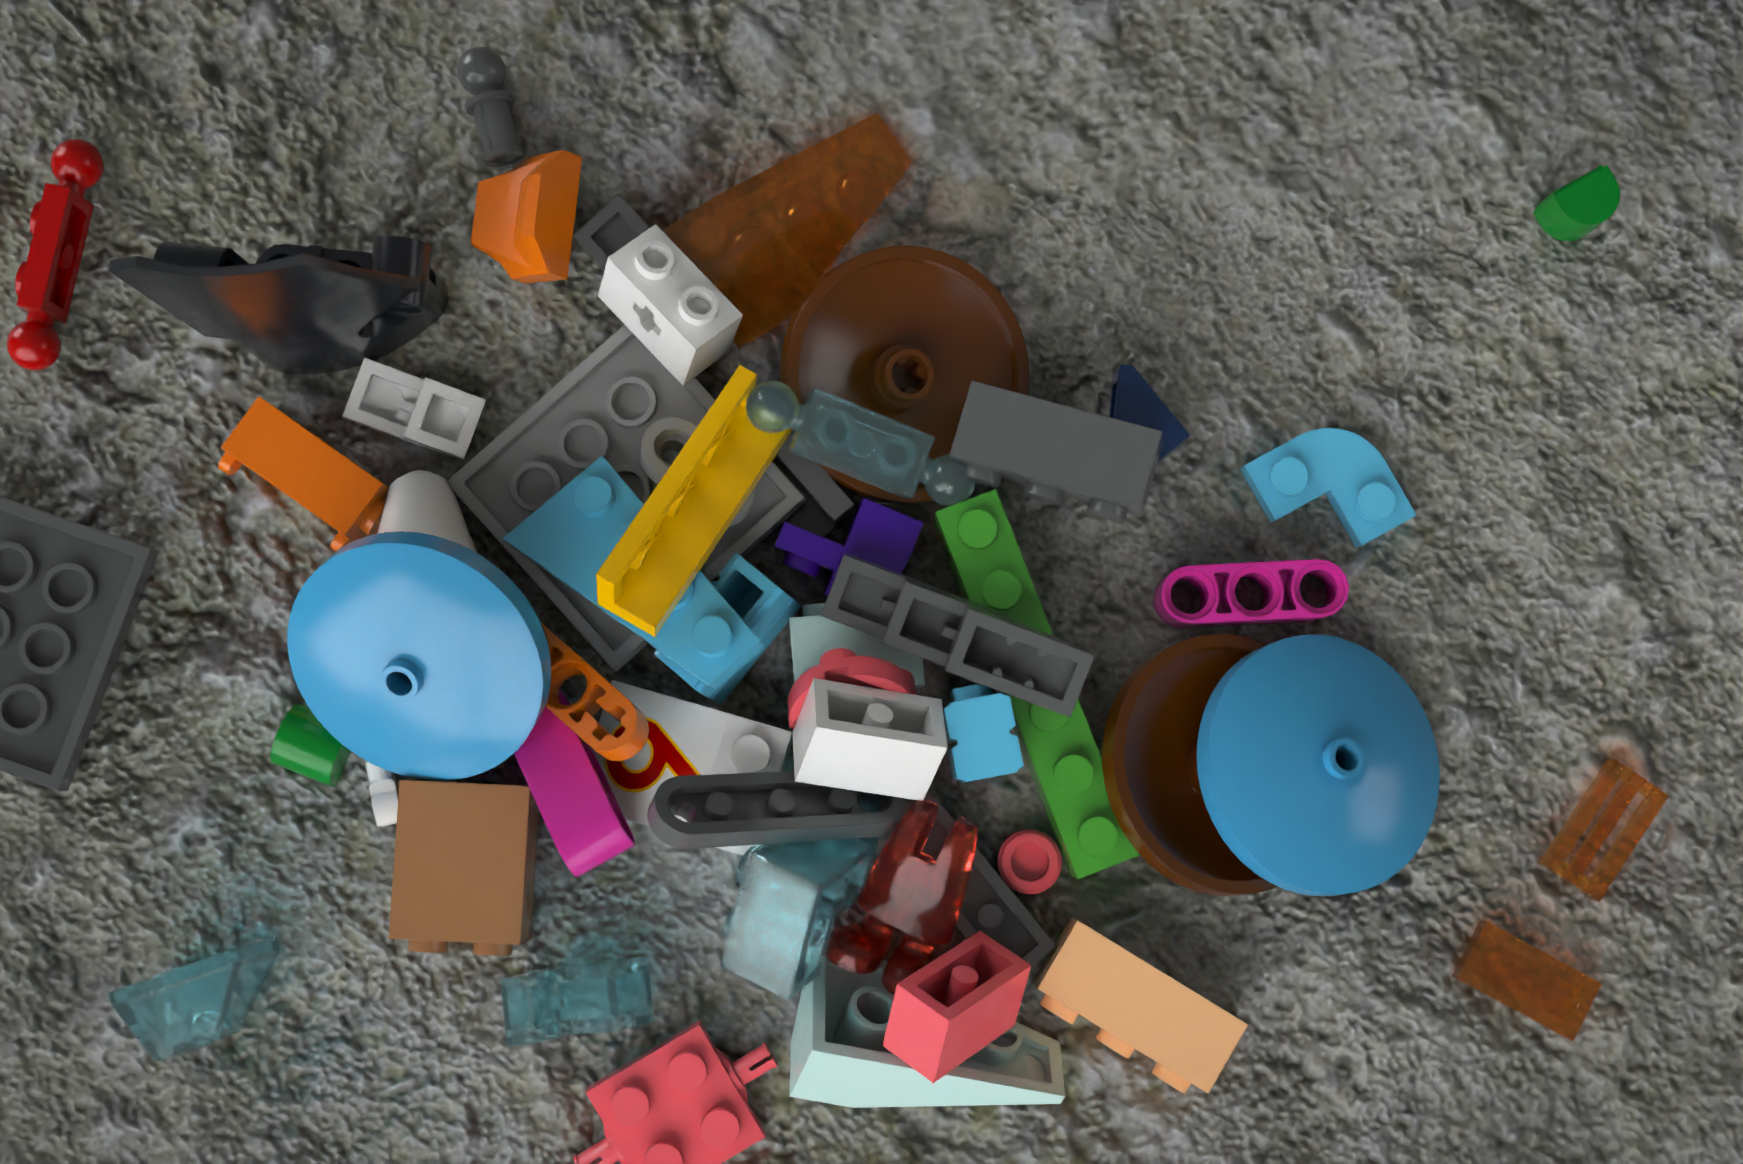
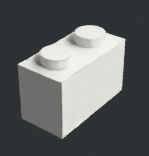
M813 678L792 732L795 782L919 801L924 800L948 748L942 699Z

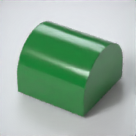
M1600 165L1552 192L1535 207L1536 210L1533 214L1542 229L1549 236L1561 241L1579 240L1606 221L1616 211L1620 201L1618 182L1608 165L1604 167Z
M295 704L288 711L278 728L272 744L270 760L273 764L331 787H336L351 751L323 727L308 706Z

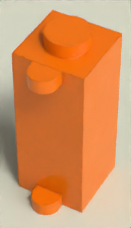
M258 396L220 447L225 453L218 463V468L231 476L244 464L338 531L330 545V548L334 551H338L343 546L364 538L366 535L377 534L389 486L283 411Z

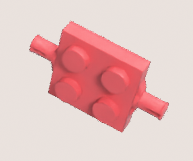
M701 1021L695 1022L587 1087L585 1093L603 1122L606 1138L580 1154L574 1155V1163L614 1164L620 1161L621 1164H721L765 1138V1130L749 1104L746 1084L774 1067H778L773 1053L770 1054V1048L764 1042L761 1046L732 1062L727 1055L716 1048Z

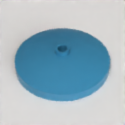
M404 531L384 532L355 540L327 558L307 579L293 603L287 630V648L292 673L302 697L317 720L335 739L357 756L382 769L402 776L435 781L455 780L481 774L496 767L515 753L527 739L543 713L551 686V659L544 630L533 607L514 582L498 567L478 553L456 542L434 535Z
M1313 634L1292 636L1258 648L1241 658L1220 679L1206 704L1200 722L1197 739V772L1207 811L1215 828L1229 849L1244 865L1269 883L1291 892L1310 896H1334L1360 892L1375 887L1398 873L1413 858L1425 840L1433 822L1439 795L1440 770L1435 738L1423 707L1405 680L1388 663L1368 649L1342 638Z

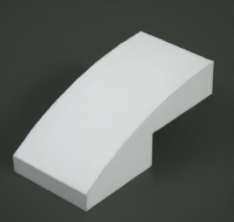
M364 357L342 417L345 420L464 460L486 400L427 377L424 380Z

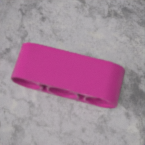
M1320 559L1188 565L1177 568L1158 583L1154 590L1153 605L1156 614L1163 622L1177 628L1305 623L1325 618L1340 610L1348 598L1349 585L1346 575L1339 566L1330 561ZM1304 575L1314 576L1324 584L1326 600L1322 607H1312L1302 599L1299 588ZM1239 579H1252L1262 588L1263 603L1259 610H1247L1237 601L1235 587ZM1175 582H1189L1199 591L1201 600L1196 613H1183L1173 605L1170 595L1171 588Z
M559 689V703L569 705V701ZM545 706L535 727L514 755L559 854L575 877H579L636 846V842L593 749Z

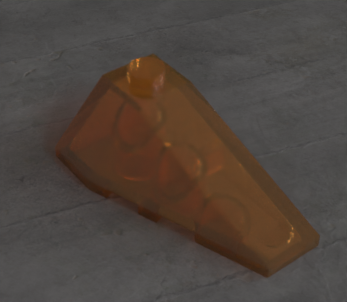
M877 112L725 190L664 230L673 243L743 314L733 342L740 350L794 314L807 292L824 271L830 269L840 256V251L860 226L870 219L910 169L912 162Z

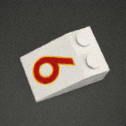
M612 680L611 684L643 713L649 727L645 745L640 752L630 759L610 761L593 749L625 819L650 827L647 818L649 805L658 787L665 780L672 777L784 771L793 742L791 731ZM603 709L599 723L608 730L609 734L618 738L626 728ZM674 815L678 819L687 822L683 817ZM762 844L716 848L755 859L759 856Z

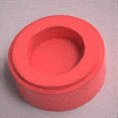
M1023 829L1010 834L1004 839L997 852L996 865L1000 877L1010 888L1023 894H1037L1047 890L1056 882L1061 872L1062 857L1057 844L1047 834L1033 829Z

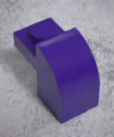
M863 498L859 501L842 545L784 522L773 547L785 552L781 564L817 578L821 567L831 570L822 593L828 596L844 552L902 573L911 556L924 522Z

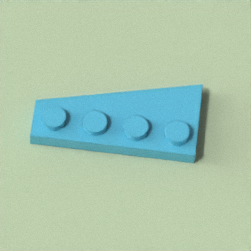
M603 456L599 457L502 538L512 548L534 561L570 589L585 597L604 613L643 638L655 649L713 690L719 688L766 648L701 571L698 572L656 637L598 605L596 574L644 505Z

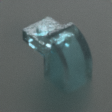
M648 956L548 966L527 970V973L500 978L507 1046L530 1045L570 1034L615 1032L655 1022Z

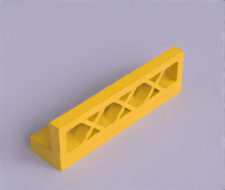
M741 365L736 369L596 574L598 605L653 637H656L792 432V419L754 398L757 374Z

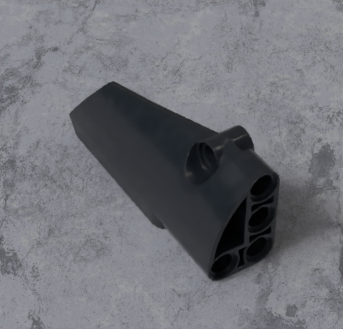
M386 235L375 237L372 253L328 249L313 245H274L264 250L257 258L255 264H249L231 248L163 241L158 245L154 259L133 256L110 260L109 272L203 336L231 339L275 371L285 374L313 375L337 372L362 365L364 357L370 360L383 357L413 340L436 322L445 312L448 304V291L443 281L430 267L432 246L420 240Z

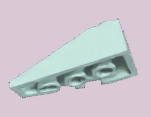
M818 944L812 945L790 1044L789 1097L851 1108L1062 1103L1065 1098L1060 1042L1018 1022L1015 1023L1014 1027L935 1083H932L882 1046L897 983L904 980L892 973L895 965L875 955Z

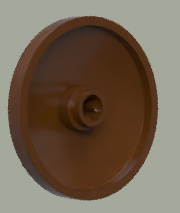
M907 245L878 248L849 259L830 270L814 284L796 308L788 325L781 351L780 388L783 405L787 417L793 420L792 430L806 454L841 486L862 496L884 502H927L956 494L974 484V482L962 477L964 468L957 467L949 456L971 381L1024 395L1029 394L1030 375L1026 344L1018 321L1006 299L982 273L968 263L945 252L927 247Z
M1209 634L1186 639L1162 649L1146 659L1127 678L1117 693L1105 724L1102 743V768L1106 793L1115 818L1131 845L1150 866L1173 882L1193 891L1217 896L1247 895L1278 887L1255 874L1229 849L1210 818L1199 784L1197 739L1206 704L1220 679L1234 664L1252 651L1266 645L1254 639L1231 634Z

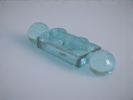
M765 381L755 386L747 397L746 413L752 425L765 433H779L787 428L795 430L788 451L905 499L913 498L918 482L924 483L926 492L932 500L944 506H952L967 500L974 490L975 480L966 476V463L951 459L950 454L942 455L934 460L928 458L935 437L818 388L811 390L807 402L803 406L798 404L795 393L786 384L779 381Z

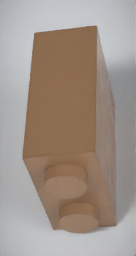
M422 780L399 781L389 939L408 940V951L423 953L447 952L448 941L473 943V954L487 956L512 955L513 945H521L531 940L539 808L528 785Z

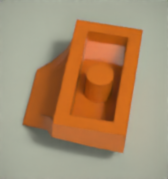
M566 150L549 152L526 158L514 169L478 182L471 245L499 262L512 280L529 284L568 279L582 157Z

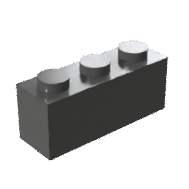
M971 381L949 456L957 467L964 468L962 477L971 482L999 488L1001 479L1026 485L1024 495L1033 499L1061 505L1063 497L1066 496L1088 502L1087 512L1112 521L1125 522L1127 513L1142 517L1163 445V432Z

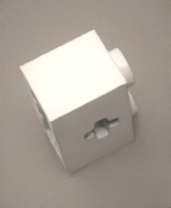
M656 224L607 258L598 297L682 386L729 352L743 314Z

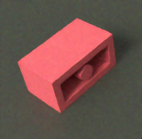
M980 930L897 983L882 1046L932 1083H935L1015 1026L1032 965Z

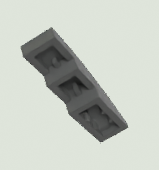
M844 552L821 613L822 617L882 639L883 644L940 664L949 673L1070 718L1095 657L1092 652L1025 623Z

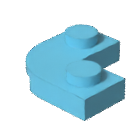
M1321 428L1305 432L1240 468L1270 523L1325 494L1355 548L1368 543L1417 516L1381 453L1369 441L1347 430Z

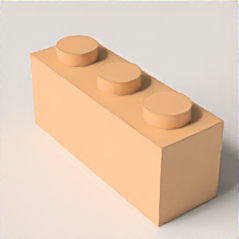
M1071 916L1055 943L1057 947L1049 953L1032 982L1037 989L1045 993L1039 1004L1072 1025L1078 1015L1091 1021L1101 1028L1095 1039L1127 1059L1131 1057L1136 1049L1156 1061L1157 1063L1151 1073L1185 1094L1190 1085L1193 1084L1209 1094L1248 1024Z

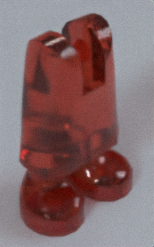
M925 799L923 801L916 800L911 805L873 864L856 899L857 903L867 912L866 916L857 923L833 929L823 947L824 955L838 967L852 973L869 974L877 971L883 965L891 946L894 929L897 928L905 932L901 943L888 960L881 976V983L893 995L895 994L897 983L934 960V944L942 945L951 941L966 896L976 852L978 825L963 817H960L952 827L943 843L938 859L922 852L939 809L937 804Z

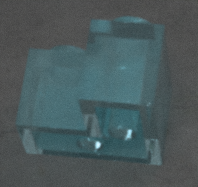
M873 837L775 843L750 847L743 855L736 872V880L741 885L736 905L728 914L722 930V936L727 939L721 967L787 1000L794 997L820 974L834 919L864 895L879 839Z

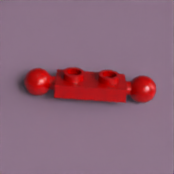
M82 139L66 140L60 143L52 153L51 169L55 178L59 181V185L45 183L42 199L32 209L30 231L33 237L27 261L20 265L16 274L15 290L18 296L16 305L26 310L28 314L26 321L17 324L10 331L7 338V350L11 359L17 365L27 370L36 371L50 367L58 359L61 352L60 338L52 327L54 322L62 324L67 322L94 205L84 198L85 189L92 187L101 179L104 171V161L99 150L93 144Z

